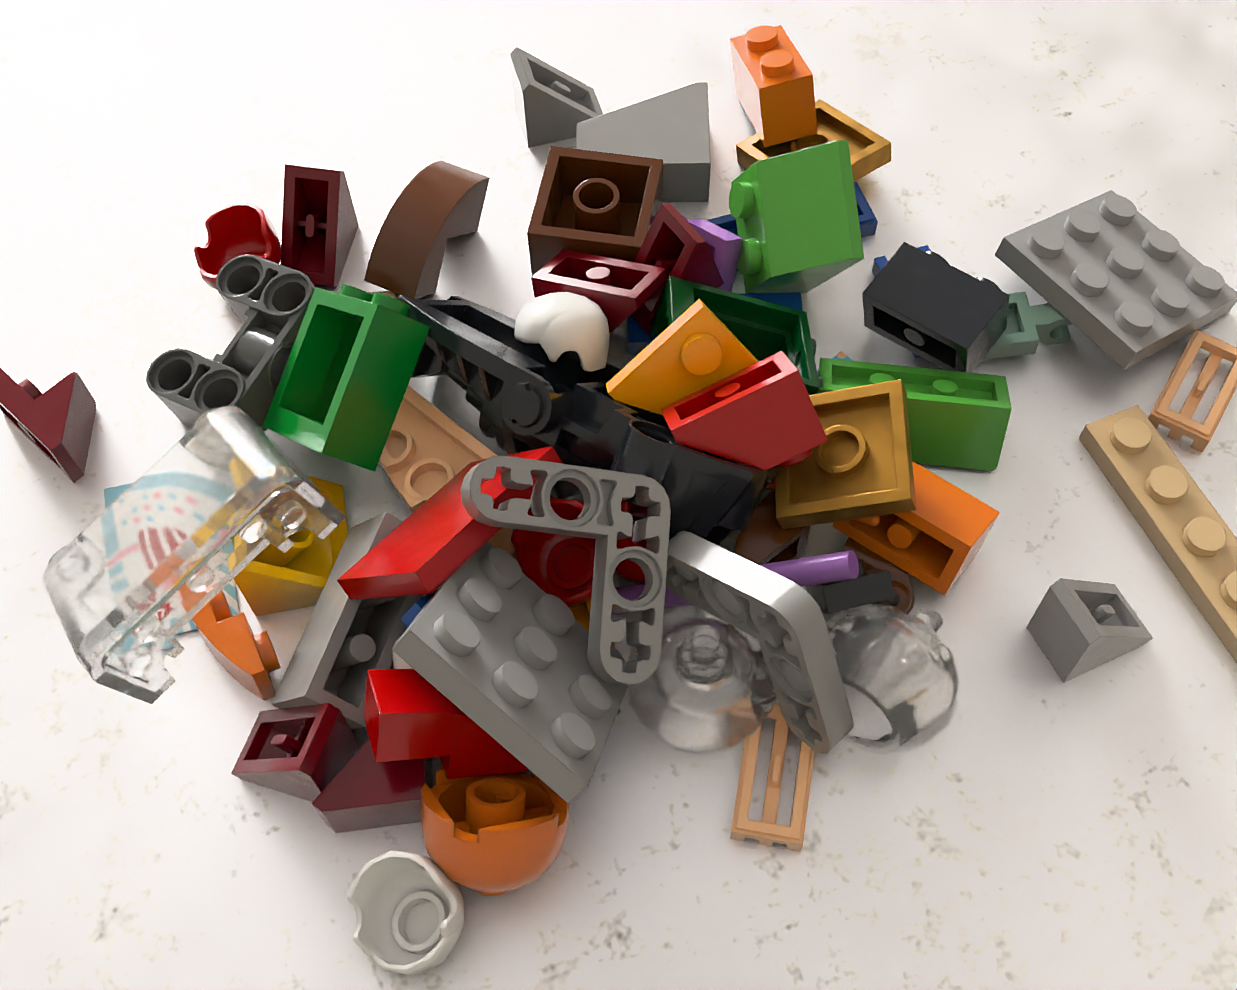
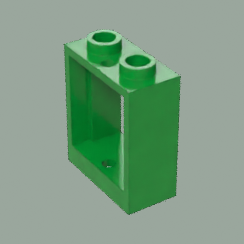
M347 284L342 285L339 293L315 287L262 427L324 455L375 472L430 327L408 318L407 315L411 306L378 292H374L372 295Z

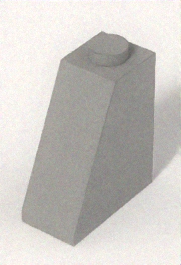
M696 82L579 122L576 128V146L566 148L663 159V202H709L711 155L708 83Z

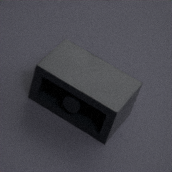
M906 242L900 246L862 293L865 327L944 370L972 373L1007 327L1009 294L1003 292L991 280L983 277L975 278L949 265L941 255L932 251H922Z

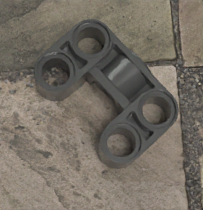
M249 254L237 256L229 260L220 269L216 277V288L219 294L243 323L222 355L217 353L213 359H209L187 349L176 348L168 350L151 363L146 375L148 388L181 422L212 437L237 446L254 442L267 430V428L262 427L315 290L314 284L304 273Z

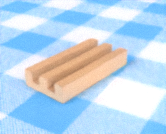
M1195 329L1148 417L1153 426L1157 429L1158 425L1161 424L1169 428L1170 431L1167 436L1177 441L1183 435L1193 439L1191 447L1203 452L1237 388V347ZM1200 348L1210 352V355L1180 412L1177 413L1168 409ZM1222 358L1233 362L1203 423L1192 420L1191 418Z
M751 698L730 839L744 841L745 837L759 840L758 844L773 846V842L787 845L786 849L801 852L815 751L800 740L790 825H777L776 819L789 729L779 703ZM762 717L775 719L762 820L755 821L749 820L748 814Z

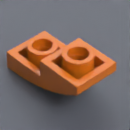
M198 567L172 575L171 578L180 599L202 639L217 661L234 679L262 700L266 701L273 698L276 691L269 673L281 667L267 631L254 635L244 612L233 616L221 586L208 589Z

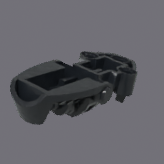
M399 295L397 300L411 306L407 315L408 318L430 327L411 378L447 375L466 391V401L480 412L479 427L482 434L489 438L496 437L498 447L507 451L508 455L553 446L563 464L596 469L599 467L603 470L639 474L655 479L664 487L670 500L669 539L680 531H687L719 546L731 530H745L761 493L780 470V466H775L765 471L676 443L663 415L616 401L608 394L606 383L621 369L606 362V367L592 372L582 369L580 358L575 351H566L556 362H552L539 343H525L515 339L516 320L459 296H451L447 300L411 299L407 295ZM557 481L552 487L550 495L560 499L571 498L579 488L568 481ZM636 493L632 498L624 500L631 504L640 506L636 502Z

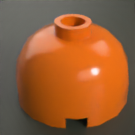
M444 768L436 771V785L429 788L425 783L421 790L420 818L427 853L448 879L483 895L494 896L504 894L537 880L553 865L560 854L565 838L570 803L568 804L534 773L533 776L517 772L447 779Z

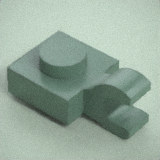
M1026 292L1010 293L1006 330L983 360L1035 354L1039 341L1047 345L1068 342L1071 336L1067 325H1072V323L1049 303L1030 306Z

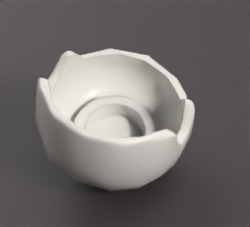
M560 292L536 297L523 306L515 322V339L525 343H539L552 362H556L566 351H575L578 353L583 370L592 372L606 367L609 348V327L607 318L599 305L585 296L570 292Z
M392 850L368 861L350 885L347 893V900L354 906L357 916V928L353 935L354 942L366 955L372 957L379 967L387 972L418 975L441 964L450 955L464 926L465 908L459 884L448 879L431 858L420 854Z

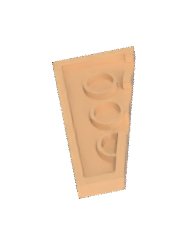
M408 386L379 463L411 513H413L470 462L498 455ZM501 528L488 542L493 547L507 551L517 561L516 551L511 542L513 529Z

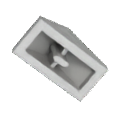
M517 46L510 53L516 113L528 148L575 138L577 123L603 114L592 87Z
M1060 578L1049 587L1026 627L1063 683L1131 652L1153 639L1115 584Z

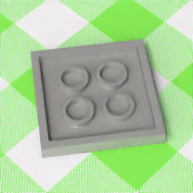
M1112 190L1005 236L994 254L1124 370L1189 335L1195 329L1198 330L1229 313L1237 302V292L1225 283L1224 278L1219 272L1211 267L1204 266L1182 248L1179 241L1172 234L1160 230L1139 213L1136 206L1129 199L1117 195Z
M488 541L433 593L391 649L568 804L589 786L629 686L604 682L594 673L588 659L589 631L574 619L572 611L560 598L546 594L522 572L519 563L511 554L501 548L493 547ZM611 645V657L621 659L624 667L625 660L623 656Z

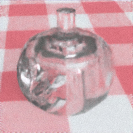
M674 604L664 610L662 649L659 665L650 678L638 684L628 685L629 705L646 729L663 740L672 749L693 754L732 749L756 732L763 720L771 713L777 701L774 686L758 639L692 604ZM637 647L630 648L627 662L636 661L638 655Z
M873 604L844 610L826 622L854 722V727L843 738L844 740L864 751L875 754L898 753L918 750L949 726L958 706V668L952 651L941 642L936 633L943 624V619L937 611L930 607H921L914 616H911L895 606Z

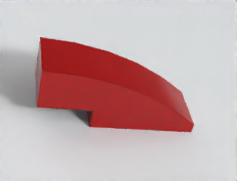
M367 670L364 720L376 763L440 757L447 779L530 771L416 670Z

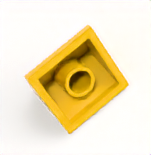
M230 455L225 460L231 575L255 616L316 606L348 535L343 485L238 455Z

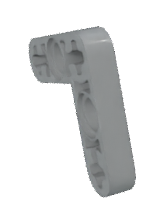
M492 456L472 467L465 475L460 491L461 501L465 510L477 522L494 527L596 539L587 649L589 664L599 678L604 682L614 685L638 684L650 678L659 665L662 649L671 515L670 500L664 487L655 479L644 475L511 456ZM498 473L501 474V485L503 487L525 490L533 486L532 476L537 478L531 500L512 498L500 503L498 510L493 508V497L481 493L480 485L490 481ZM557 481L573 483L580 489L583 495L584 506L581 514L575 520H566L559 517L550 505L551 489ZM636 493L637 504L647 507L648 514L647 518L635 521L633 527V517L631 514L621 511V501L632 498ZM530 505L532 508L533 516H530L527 513ZM632 529V542L646 540L647 542L646 549L639 546L618 549L616 544L617 540L632 537ZM623 560L635 562L641 567L645 576L644 590L633 601L623 598L614 587L613 574L617 565ZM641 611L642 618L641 621L627 622L626 625V619L612 621L611 612L627 613ZM626 627V643L631 647H637L638 655L636 661L625 662L623 667L621 659L611 657L610 648L612 643L623 642Z
M680 531L669 539L666 586L681 599L758 639L787 725L812 750L821 754L829 753L852 730L854 722L825 618L816 601L805 589L795 582L691 532Z

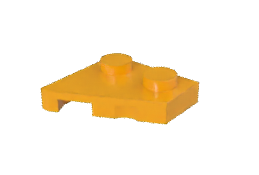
M698 299L606 383L608 394L616 401L663 415L660 410L661 408L759 361L714 313Z

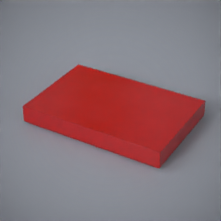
M553 446L504 455L563 464ZM484 460L470 462L337 579L350 600L432 594L502 528L477 522L467 513L461 501L460 489L465 475L472 467ZM496 473L493 479L480 485L481 493L492 496L493 508L498 510L500 503L512 498L531 500L537 478L532 476L533 486L525 490H516L503 487L501 485V474Z

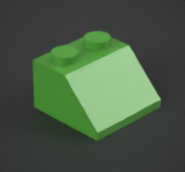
M835 140L756 161L731 182L729 209L731 215L736 218L738 236L743 238L737 268L740 274L743 275L745 293H807L864 259L848 140Z

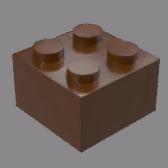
M551 146L527 231L532 276L563 249L634 262L661 204H663V159Z

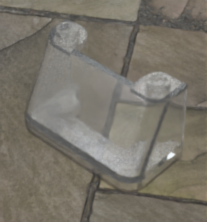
M236 406L213 408L202 414L192 429L78 536L51 556L42 576L43 586L76 659L89 676L100 685L152 705L176 682V679L165 667V658L168 655L175 659L185 650L174 635L270 543L286 553L294 545L288 536L302 530H311L323 540L346 516L257 422L241 408Z

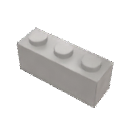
M385 512L350 528L271 705L283 709L330 703L341 710L351 730L366 727L364 706L367 670L390 669L393 662V650L391 649L395 641L403 635L407 628L401 617L418 601L420 595L350 600L337 579L403 521Z

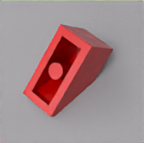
M782 351L660 409L676 443L765 471L775 466L785 467L799 463L812 453L813 448L828 441L798 369Z

